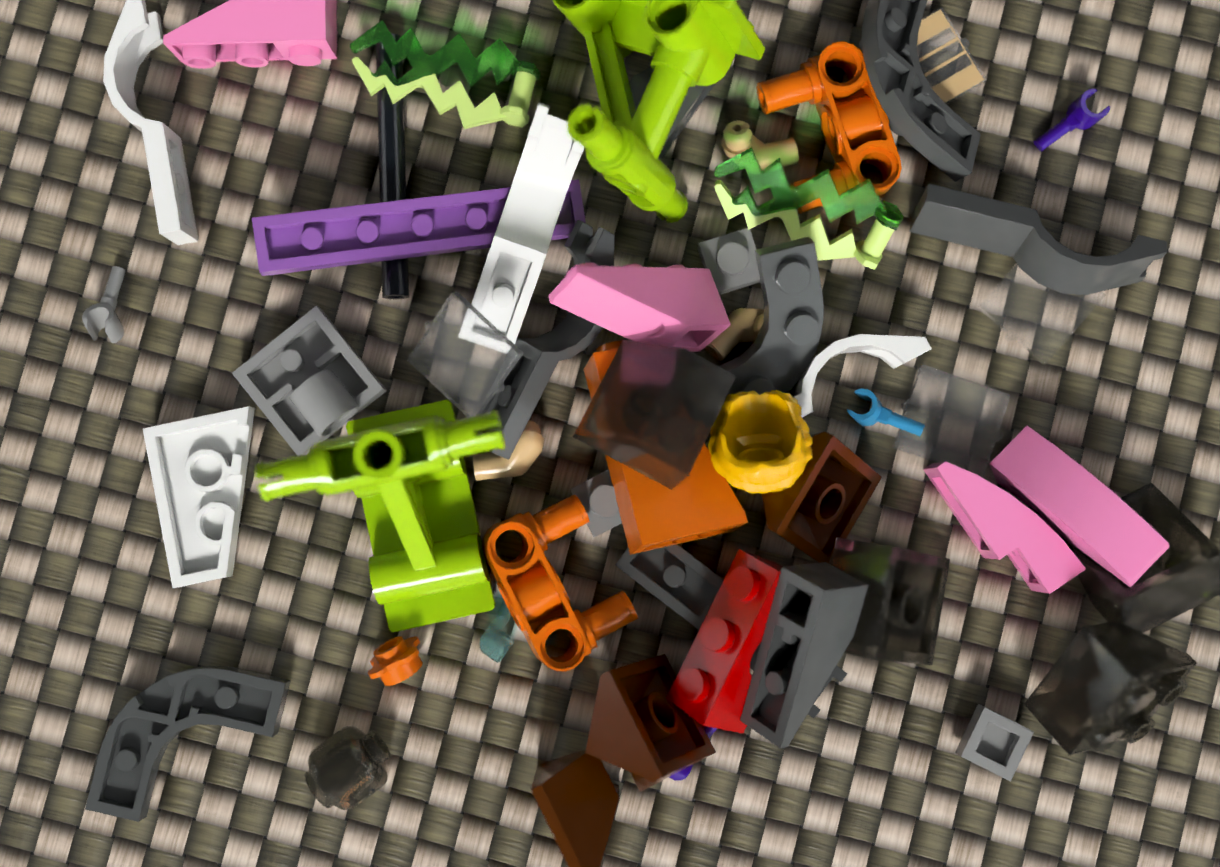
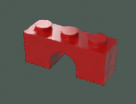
M741 549L738 550L666 698L703 726L743 734L747 725L741 722L740 719L753 675L750 673V663L756 648L762 642L783 566Z

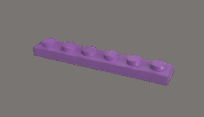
M579 179L571 180L551 240L568 238L577 220L586 223ZM511 187L252 217L259 273L262 276L490 248Z

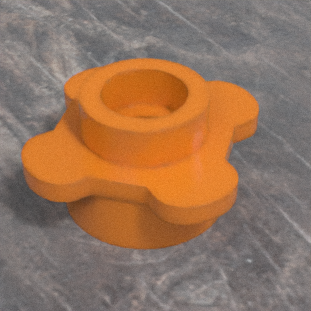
M399 636L381 644L373 652L374 657L370 661L373 666L368 671L370 678L376 679L380 677L385 686H392L415 674L423 665L416 647L420 644L419 638L413 636L404 640Z

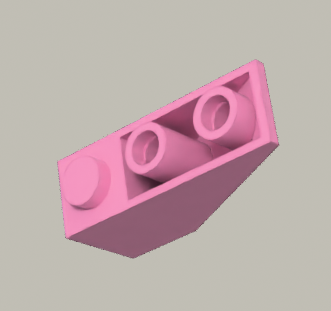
M229 0L163 35V44L183 64L193 68H212L216 65V62L233 61L246 67H264L269 64V61L289 60L291 63L300 66H315L321 63V59H337V0Z
M586 262L568 270L566 277L548 295L551 304L657 353L700 352L731 325L709 268H685L684 265L679 264L668 267H643L637 263L625 266H598L596 263Z

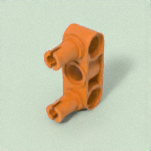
M844 41L834 42L827 46L820 55L808 58L807 62L800 64V70L757 83V96L765 115L809 101L811 105L815 104L820 117L825 142L835 160L833 170L791 183V196L799 214L841 200L846 204L851 202L854 204L874 203L883 198L898 180L902 169L901 159L890 130L889 119L871 85L863 53L854 44ZM834 66L841 68L846 72L849 81L843 83L835 82L828 77L825 69ZM864 164L876 166L882 173L883 183L874 184L865 180L861 174L860 166Z
M575 494L534 515L529 511L524 514L518 513L502 522L495 523L486 531L482 542L484 557L498 582L497 586L516 625L523 632L532 652L547 667L554 671L563 672L574 669L582 662L585 656L591 654V650L598 647L596 641L638 619L635 608L624 591L583 612H580L578 609L572 610L567 592L544 552L548 550L547 544L590 522L583 504ZM513 530L521 537L523 543L522 551L514 560L503 561L496 553V540L504 531ZM566 629L571 639L569 649L562 656L549 657L545 649L548 636L555 630Z

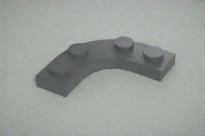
M868 0L862 22V38L859 41V49L863 53L866 70L876 97L888 116L890 129L895 134L903 136L932 165L938 167L953 181L956 182L972 173L981 134L941 100L930 87L921 70L917 53V39L927 0Z
M809 237L755 250L764 299V322L755 342L740 357L722 365L669 378L673 391L697 431L711 426L718 416L717 409L721 401L728 394H735L741 391H755L758 394H762L772 390L787 393L797 383L811 363L822 333L824 304L815 243Z
M202 666L182 670L153 683L140 694L134 696L118 713L109 727L98 755L85 810L137 822L147 817L161 759L168 744L181 731L197 724L221 725L274 737L279 732L291 680L228 666Z

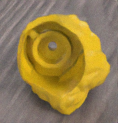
M772 390L762 394H758L755 391H741L735 394H728L721 401L717 409L718 416L710 426L711 437L708 444L711 462L717 473L725 477L727 482L733 487L749 493L764 494L791 487L804 471L806 463L812 458V437L809 434L807 423L801 417V406L798 404V400L789 393Z

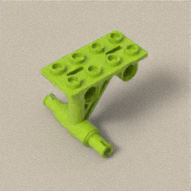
M552 0L555 6L586 40L601 109L597 106L593 109L591 104L577 107L568 118L567 130L569 135L585 148L586 158L590 165L596 171L603 174V178L619 188L628 196L635 206L643 211H654L661 220L664 221L665 218L668 223L680 220L687 212L688 200L685 194L676 188L674 175L658 157L689 87H695L696 85L709 86L717 83L728 72L736 54L761 60L765 47L755 33L754 25L746 19L736 3L737 0ZM632 51L653 56L650 63L653 73L637 109H635L623 59Z
M442 400L356 419L347 423L348 435L316 442L314 446L309 447L307 454L256 464V479L264 478L268 480L283 476L281 480L257 485L261 497L266 502L274 498L317 489L320 494L325 493L327 496L353 490L356 497L362 499L373 556L369 558L371 585L378 604L384 605L388 628L391 632L483 613L495 608L494 593L487 561L482 550V538L464 456L506 448L504 434L501 431L478 436L479 432L502 428L497 410L487 414L456 420L452 402Z

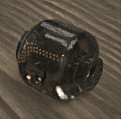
M346 726L311 751L308 758L309 770L305 772V780L312 794L326 808L336 806L341 810H349L355 808L386 784L388 769L385 761L391 757V754L383 739L375 731L371 730L365 734L355 726Z

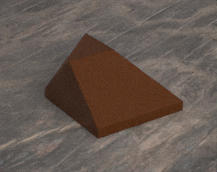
M824 431L811 434L812 458L806 463L804 471L795 483L781 491L764 493L762 497L769 530L817 563L827 562L832 564L882 477L834 435Z
M665 654L608 670L600 675L585 753L629 771L640 792L716 753L702 724L666 698L676 678V674Z
M585 750L549 760L537 766L531 791L568 867H600L620 798L619 785L612 783L601 759L585 753Z

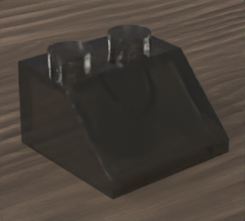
M623 340L572 437L672 490L690 474L736 376L687 349Z
M1152 482L1121 497V499L1169 543V548L1131 587L1061 537L1086 568V570L1078 574V577L1091 603L1124 642L1220 595V549Z
M836 537L834 553L830 558L829 564L869 585L854 637L845 653L872 660L932 665L950 559L891 546Z

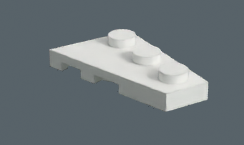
M247 406L143 428L172 588L233 576L255 412L253 407Z

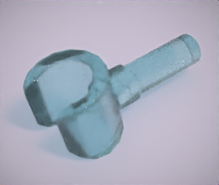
M504 600L493 622L480 639L481 651L497 663L503 659L516 641L503 631L511 617Z

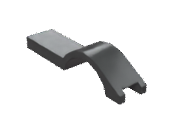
M933 184L927 185L911 217L909 231L1013 257L1019 268L1038 284L1063 294L1089 295L1142 282L1146 277L1148 266L1154 260L1162 259L1167 253V241L1138 235L1129 248L1116 255L1094 257L1074 252L1052 237L1042 225L1036 209Z
M577 220L564 245L573 257L575 266L586 262H593L598 266H614L615 235L599 227L593 237V227ZM568 312L567 316L552 331L535 338L517 339L479 414H487L497 410L502 428L478 433V436L501 431L504 434L506 448L489 450L490 452L508 460L510 459L558 362L571 359L590 346L603 327Z
M677 544L630 555L629 548H627L615 564L620 570L698 630L724 580ZM761 643L756 648L751 659L750 668L753 671ZM836 666L819 696L833 677L842 682L848 673ZM813 704L808 715L814 719L821 709Z

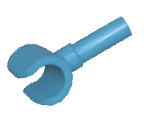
M861 388L854 391L859 398L872 401V408L866 414H857L847 409V412L856 423L861 426H871L880 422L921 436L925 424L883 407L875 394L868 389Z

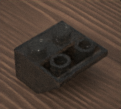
M1118 621L1085 626L1024 705L1069 756L1092 749L1100 753L1110 748L1116 742L1127 740L1129 743H1134L1149 733L1155 725V721L1151 717L1160 706L1172 703L1186 690L1188 683L1184 678L1196 666L1197 662L1189 654Z

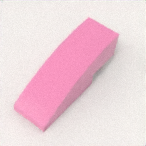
M1026 426L989 463L998 484L1038 512L1040 518L1057 534L1129 587L1169 548V543L1119 496L1083 466L1029 426Z
M946 461L932 463L923 469L982 557L1000 560L1007 555L1031 591L1051 594L1086 570L1065 541L1035 512L1007 491L973 472Z

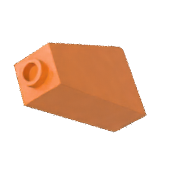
M623 340L609 342L596 348V352L592 354L584 367V373L630 555L730 533L748 523L743 507L726 478L718 474L714 469L707 446L649 348L640 344L628 346L627 341Z

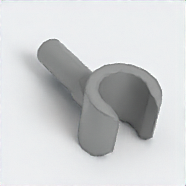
M112 267L100 303L91 305L82 315V321L93 341H96L99 331L104 327L111 343H117L124 335V327L115 312L118 303L117 298L126 272L121 267Z

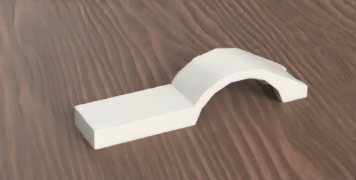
M126 0L104 56L103 82L112 105L143 134L159 234L177 245L198 242L181 138L163 122L145 119L137 108L134 84L139 66L150 51L163 44L161 18L157 11L147 13L145 0Z
M540 102L460 336L509 354L516 343L545 261L563 202L584 150V147L569 135L567 130L568 121L547 114L550 106Z
M857 334L834 341L812 359L804 374L795 384L794 398L798 400V404L801 406V417L813 412L811 393L816 376L829 359L843 353L862 352L881 358L895 369L932 349L926 337Z

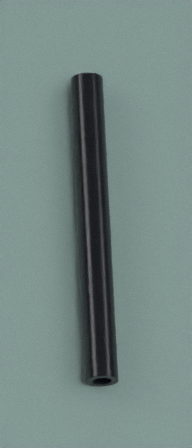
M394 33L378 34L376 36L377 77L386 75L395 86L403 85L402 37ZM386 87L377 92L380 202L406 199L404 97L395 104H392ZM408 258L381 261L382 298H409Z

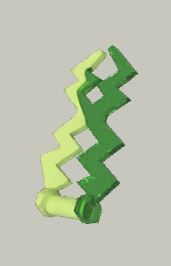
M382 20L350 44L352 53L357 54L381 42L393 66L407 57L413 68L397 80L385 60L373 74L358 57H354L352 63L371 97L386 87L392 104H395L414 89L420 87L425 90L439 115L456 106L464 129L502 120L509 125L522 128L529 122L530 116L528 111L535 83L539 80L541 73L535 64L522 60L518 61L500 38L475 58L459 33L436 53L429 55L423 51L412 28L396 42ZM454 63H457L470 87L491 70L496 85L500 84L510 74L515 79L507 106L501 108L496 94L493 92L475 108L460 80L443 93L437 76Z
M752 147L715 167L714 175L718 178L746 169L754 193L770 187L774 197L757 206L748 186L734 198L721 180H717L714 188L728 220L744 213L749 230L774 217H779L782 219L791 241L809 237L814 241L817 261L855 257L863 266L875 270L883 257L882 252L894 230H897L904 218L897 205L881 200L870 179L839 195L831 173L827 169L805 183L794 187L788 182L780 158L762 170ZM820 198L829 223L853 209L855 210L856 224L873 215L876 217V220L865 240H860L855 244L853 230L850 229L829 241L821 215L818 214L800 224L797 209Z

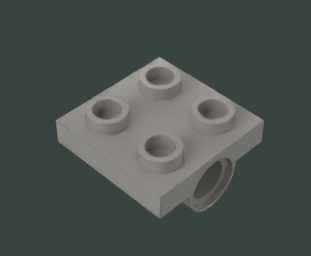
M318 306L311 309L232 372L233 376L297 456L307 454L309 447L314 446V443L328 439L387 391Z

